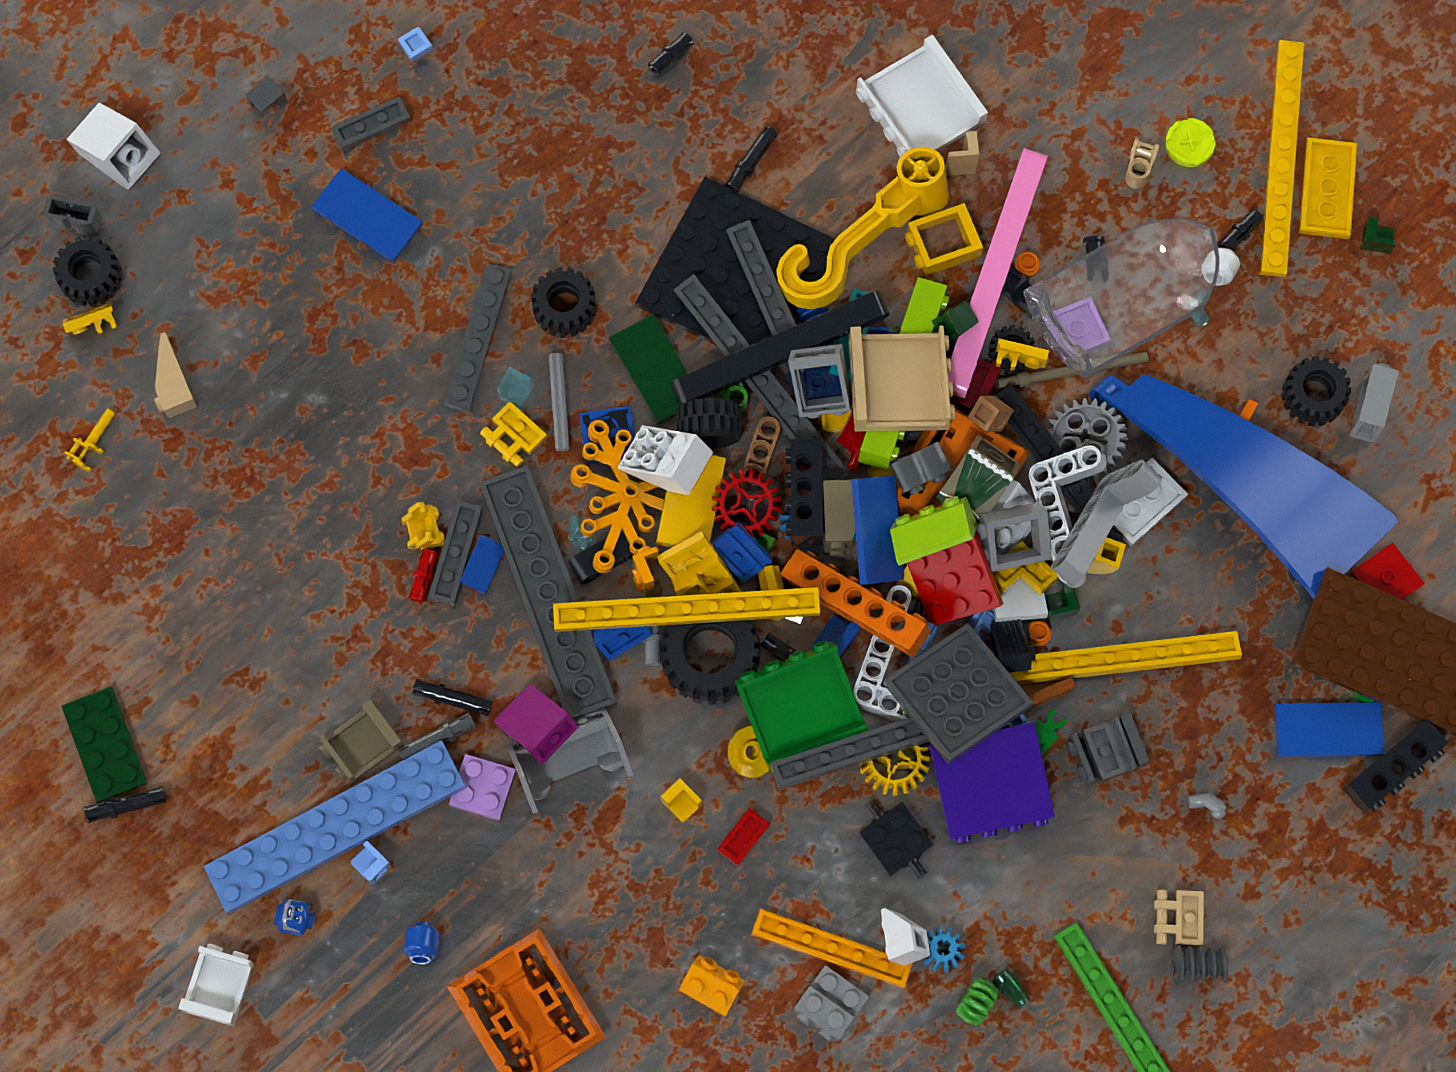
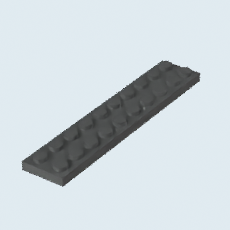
M527 465L479 482L562 709L572 719H576L597 710L617 705L590 630L555 632L553 604L579 602L529 466Z

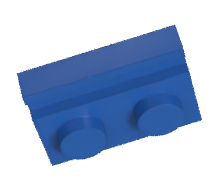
M739 522L711 541L724 564L743 583L760 572L764 566L772 563L773 557Z

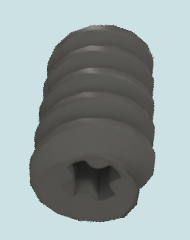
M1176 945L1170 961L1171 979H1173L1175 972H1178L1180 980H1183L1186 973H1189L1191 981H1194L1197 973H1199L1203 982H1205L1207 975L1211 974L1213 982H1216L1218 975H1222L1223 982L1226 983L1228 979V957L1225 950L1219 948L1215 955L1214 949L1209 947L1204 954L1203 948L1197 947L1193 953L1192 947L1186 946L1184 952H1182L1181 946Z

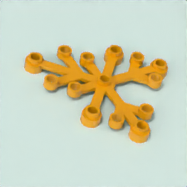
M595 420L589 425L588 437L591 441L599 443L603 451L598 450V446L590 442L584 445L582 455L587 460H596L611 466L618 482L592 473L590 468L583 464L573 467L570 480L576 487H585L588 484H592L614 493L604 498L595 496L590 500L589 509L594 514H600L604 509L620 503L618 511L596 520L585 519L580 527L581 533L586 537H590L596 531L611 526L603 550L598 551L593 559V567L597 572L608 573L612 570L615 562L612 553L621 530H623L630 544L629 549L632 554L636 555L635 552L639 550L633 547L634 543L641 544L642 548L646 547L644 539L638 537L627 515L630 506L638 520V528L642 532H650L654 526V519L646 514L641 503L662 511L664 499L646 493L658 488V486L647 481L637 483L629 480L626 472L617 468L625 447L630 444V432L624 429L619 430L616 434V444L613 448L608 438V425L602 420ZM598 426L603 428L604 431L597 432L594 428ZM624 435L628 440L621 441L619 436ZM591 448L595 453L588 454L586 449ZM584 471L586 476L581 477L577 472ZM632 489L635 494L629 495L626 493V490ZM599 502L602 505V507L595 508L593 506V503ZM647 520L651 525L646 527L642 524V521ZM591 525L593 530L587 531L584 526ZM600 557H607L609 559V562H601Z

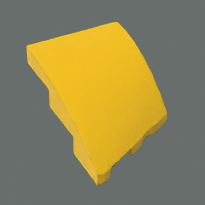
M703 531L657 556L659 564L671 578L678 596L741 592L730 571Z

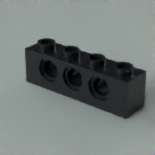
M791 439V448H786V464H791V472H786V488H791V496H786V512H791V520L786 521V536H791V545H823L822 439ZM801 465H807L810 467V469L807 471H801L798 469V467ZM801 489H807L810 491V493L807 495H801L798 493V491ZM801 513H807L811 517L808 519H800L798 515Z
M1425 720L1347 784L1343 790L1363 814L1369 809L1375 812L1386 803L1383 799L1384 796L1389 792L1393 796L1406 786L1403 783L1406 778L1410 776L1414 780L1426 770L1422 766L1428 760L1434 763L1443 756L1445 752L1442 749L1448 742L1428 720ZM1418 747L1422 751V758L1415 757L1411 752V748ZM1392 763L1401 765L1403 773L1396 774L1392 770ZM1372 779L1380 780L1383 784V790H1376L1372 786Z

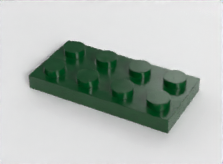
M111 686L61 706L96 803L105 802L107 798H115L148 784L115 692Z

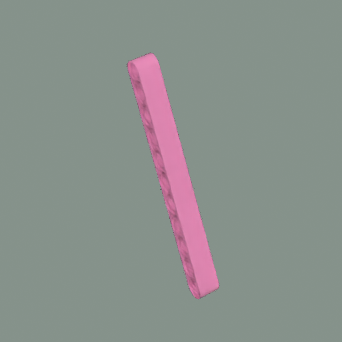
M1026 148L1023 149L969 305L978 319V323L958 336L951 357V373L947 375L948 381L953 383V395L964 399L966 397L1048 155Z

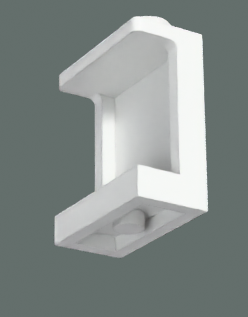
M207 944V948L199 946V957L185 999H181L178 1009L188 1014L235 1026L254 963L248 960L249 955L233 951V954L230 955L223 953L222 947L213 944Z

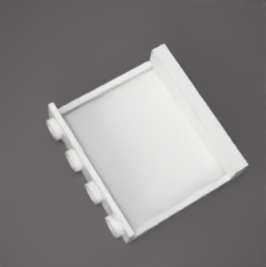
M933 35L924 39V45L867 80L863 81L861 77L857 79L856 94L862 103H867L873 120L881 123L884 128L885 137L888 141H893L897 146L899 157L910 149L917 147H928L939 151L966 135L967 131H972L986 123L987 110Z

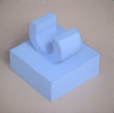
M419 26L398 38L399 45L411 62L422 58L426 53L433 50L431 43Z

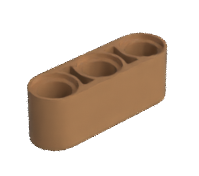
M767 416L758 422L742 468L744 469V477L749 475L750 469H754V474L757 476L760 472L764 473L761 481L765 482L780 436V424L777 419ZM766 427H771L775 430V433L769 436L763 434L762 430ZM761 450L766 452L767 457L758 459L754 456V453ZM741 483L743 489L749 493L761 490V487L755 483Z

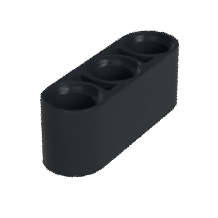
M623 530L620 532L612 553L615 559L612 570L631 560L634 555L630 552V544ZM607 538L579 552L568 561L581 585L587 584L605 574L599 573L594 569L593 559L598 551L603 550ZM639 543L633 544V547L635 549L642 548L641 544ZM600 557L601 562H609V559L607 557Z

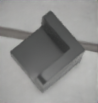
M269 76L265 77L245 94L248 104L251 107L256 106L262 113L274 103L280 109L288 103L284 91Z

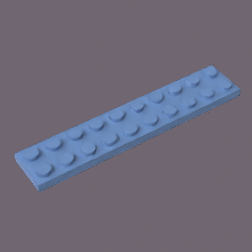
M441 740L205 865L204 868L225 912L229 915L466 789V786Z

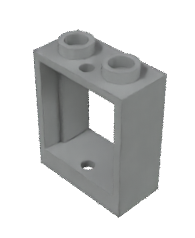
M842 344L791 350L788 362L799 416L818 418L823 414L842 415L847 411H851L852 393ZM837 365L843 396L808 400L802 369Z
M1384 363L1372 365L1362 382L1349 436L1374 443L1385 427L1398 370L1392 369L1390 365Z
M1039 502L979 514L980 524H977V534L982 541V547L992 572L1052 559L1048 512ZM1030 521L1033 549L997 556L994 528Z

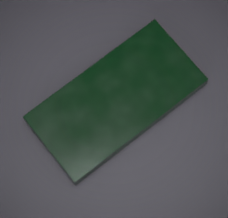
M654 314L610 336L609 342L659 425L676 416V408L680 405L670 383L688 374Z

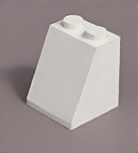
M101 103L95 106L66 139L79 155L127 190L132 187L160 154L159 150L137 123Z

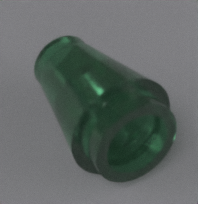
M1009 968L1002 970L991 981L998 989V992L1018 1009L1031 999L1015 971L1011 972Z

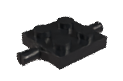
M875 799L872 800L871 804L868 803L866 807L874 819L859 834L890 877L901 869L910 867L918 880L921 879L922 875L918 869L923 876L928 872H926L918 860L934 844L903 802L891 810L883 812Z

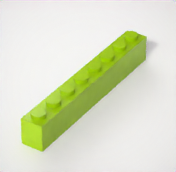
M918 277L899 334L938 332L932 320L939 316L941 310L946 311L950 297L945 295L947 285ZM866 431L858 462L888 471L890 463L896 462L900 448L896 447L898 439L903 441L906 431Z

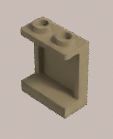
M371 700L362 705V711L329 735L319 737L322 745L319 746L322 753L327 759L333 757L338 764L334 767L343 781L348 778L352 784L397 752L399 747L403 746L402 741Z

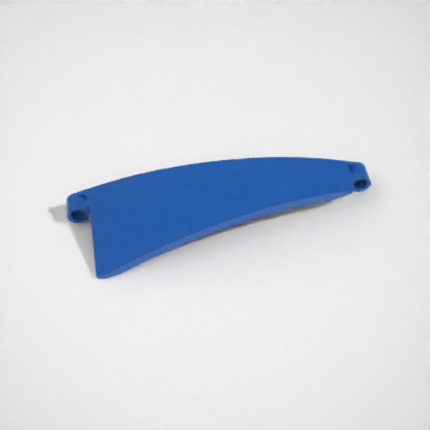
M1108 375L1089 392L1092 402L1094 399H1097L1099 407L1102 403L1107 402L1108 407H1114L1121 411L1131 422L1165 447L1204 481L1262 539L1296 580L1310 593L1313 600L1324 569L1329 567L1345 574L1397 524V519L1391 511L1332 469L1259 426L1185 390L1148 375H1142L1130 386L1116 377Z

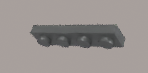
M456 501L429 593V600L455 606L461 585L460 579L467 565L483 510L482 506Z

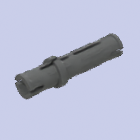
M468 712L449 723L446 721L442 723L443 726L407 745L399 747L398 751L402 759L405 760L441 740L443 743L453 742L461 734L477 728L470 713Z

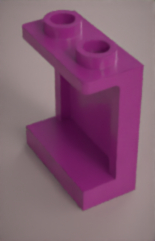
M529 684L493 721L504 735L510 736L525 748L541 765L579 728L565 710L532 684Z

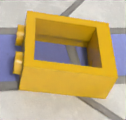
M965 203L908 223L907 232L904 233L907 245L909 247L913 246L915 251L914 261L918 270L922 269L924 276L979 258L982 255L983 246ZM955 219L966 247L930 260L919 231Z

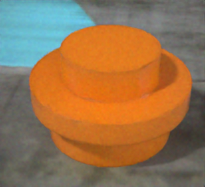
M1023 252L1017 256L1015 269L1023 275L1031 277L1039 271L1040 260L1034 253Z
M1036 620L1028 624L1026 628L1029 629L1031 645L1040 647L1049 642L1051 629L1047 623Z

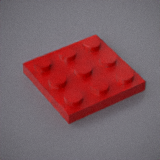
M977 531L973 539L907 563L928 621L934 624V626L994 609L1004 604Z

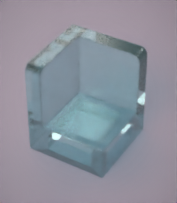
M509 367L497 390L500 399L506 402L510 401L516 407L522 409L534 386L530 376Z

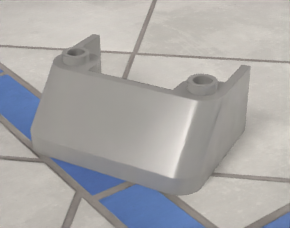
M600 709L573 719L579 728L543 765L538 763L516 741L510 743L508 751L533 814L538 812L534 800H541L547 796L551 790V782L599 764L601 769L616 771L621 766H624L628 777L633 776L622 741L607 710Z

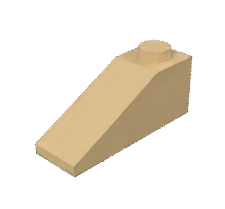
M163 332L160 334L155 390L158 397L154 398L159 412L164 411L169 419L196 408L197 405L166 333Z

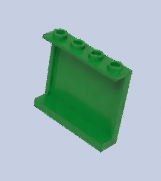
M833 641L819 642L813 646L814 649L805 653L803 650L794 652L788 656L789 659L780 663L778 660L769 662L764 665V669L754 672V670L747 671L739 676L740 679L734 681L766 766L771 774L770 762L869 731L867 724L863 721L837 652L838 647Z

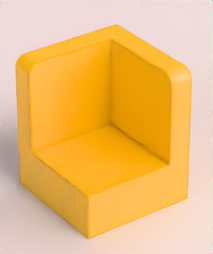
M680 778L661 795V802L683 823L702 806V800Z

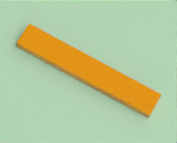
M763 909L759 911L751 934L903 989L913 964L910 963L904 966L889 961L886 952Z

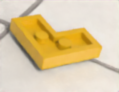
M1021 541L1007 554L1030 548ZM1044 561L992 572L996 585L1002 593L1022 579L1041 595L1059 578L1057 573Z

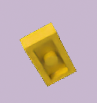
M110 302L63 319L62 324L66 333L71 331L73 334L84 332L91 323H94L98 333H103L101 327L102 319L108 321L112 329L116 328V321L112 313L113 305Z
M999 339L996 347V352H998L996 366L1000 367L1002 360L1009 358L1011 362L1010 370H1015L1017 361L1025 363V366L1032 369L1045 368L1049 350Z

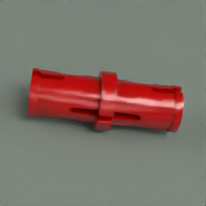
M422 549L417 570H414L412 575L414 581L410 596L408 597L409 600L416 603H425L429 583L434 578L432 572L438 556L437 552Z

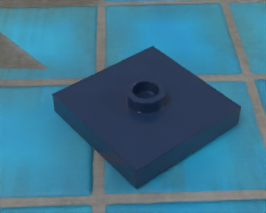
M830 365L802 369L808 400L843 396L839 376L828 373ZM791 372L786 374V377L794 392Z

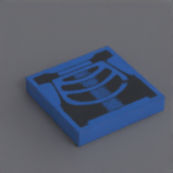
M630 406L579 413L584 445L591 442L598 446V450L603 451L599 443L591 441L588 437L589 425L595 420H602L608 425V438L613 448L616 444L615 437L619 430L624 429L630 432L631 441L625 447L621 457L623 459L624 454L635 438ZM598 426L594 428L597 432L604 431L603 428ZM624 435L619 436L621 441L628 440ZM591 448L586 449L588 454L595 453ZM586 459L587 464L601 463L596 460Z

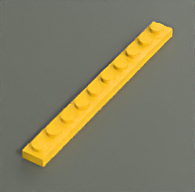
M1279 40L1277 46L1260 275L1286 277L1304 42Z
M814 587L553 604L555 632L820 616L819 589Z
M1233 631L1035 654L1036 660L1031 661V670L1009 674L1017 683L1028 684L1063 680L1071 677L1080 678L1241 659L1242 652L1238 633Z

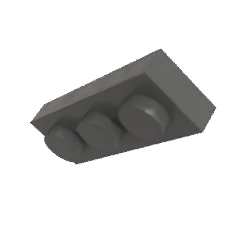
M399 96L331 128L342 151H345L411 121V118Z

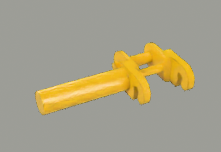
M107 408L84 443L81 438H73L75 444L69 452H64L67 455L66 458L68 460L70 458L73 459L72 461L75 465L90 473L92 469L82 463V458L88 450H94L101 455L104 453L95 444L115 416V413ZM79 446H82L84 450L79 457H76L74 455Z

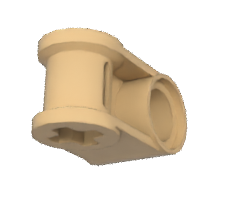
M1135 137L1125 174V181L1129 187L1139 189L1145 186L1160 144H1148L1141 142L1139 138ZM1133 171H1139L1143 175L1137 176L1133 173Z

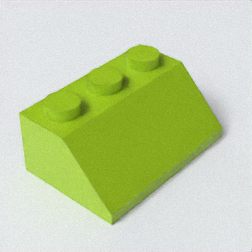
M958 496L951 497L945 500L942 506L934 508V505H930L919 510L920 514L911 517L909 514H905L896 518L890 532L898 566L973 539L977 529V521L967 497L961 499Z

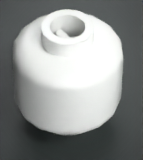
M1228 248L1214 249L1203 264V273L1207 281L1216 286L1229 284L1239 270V258Z

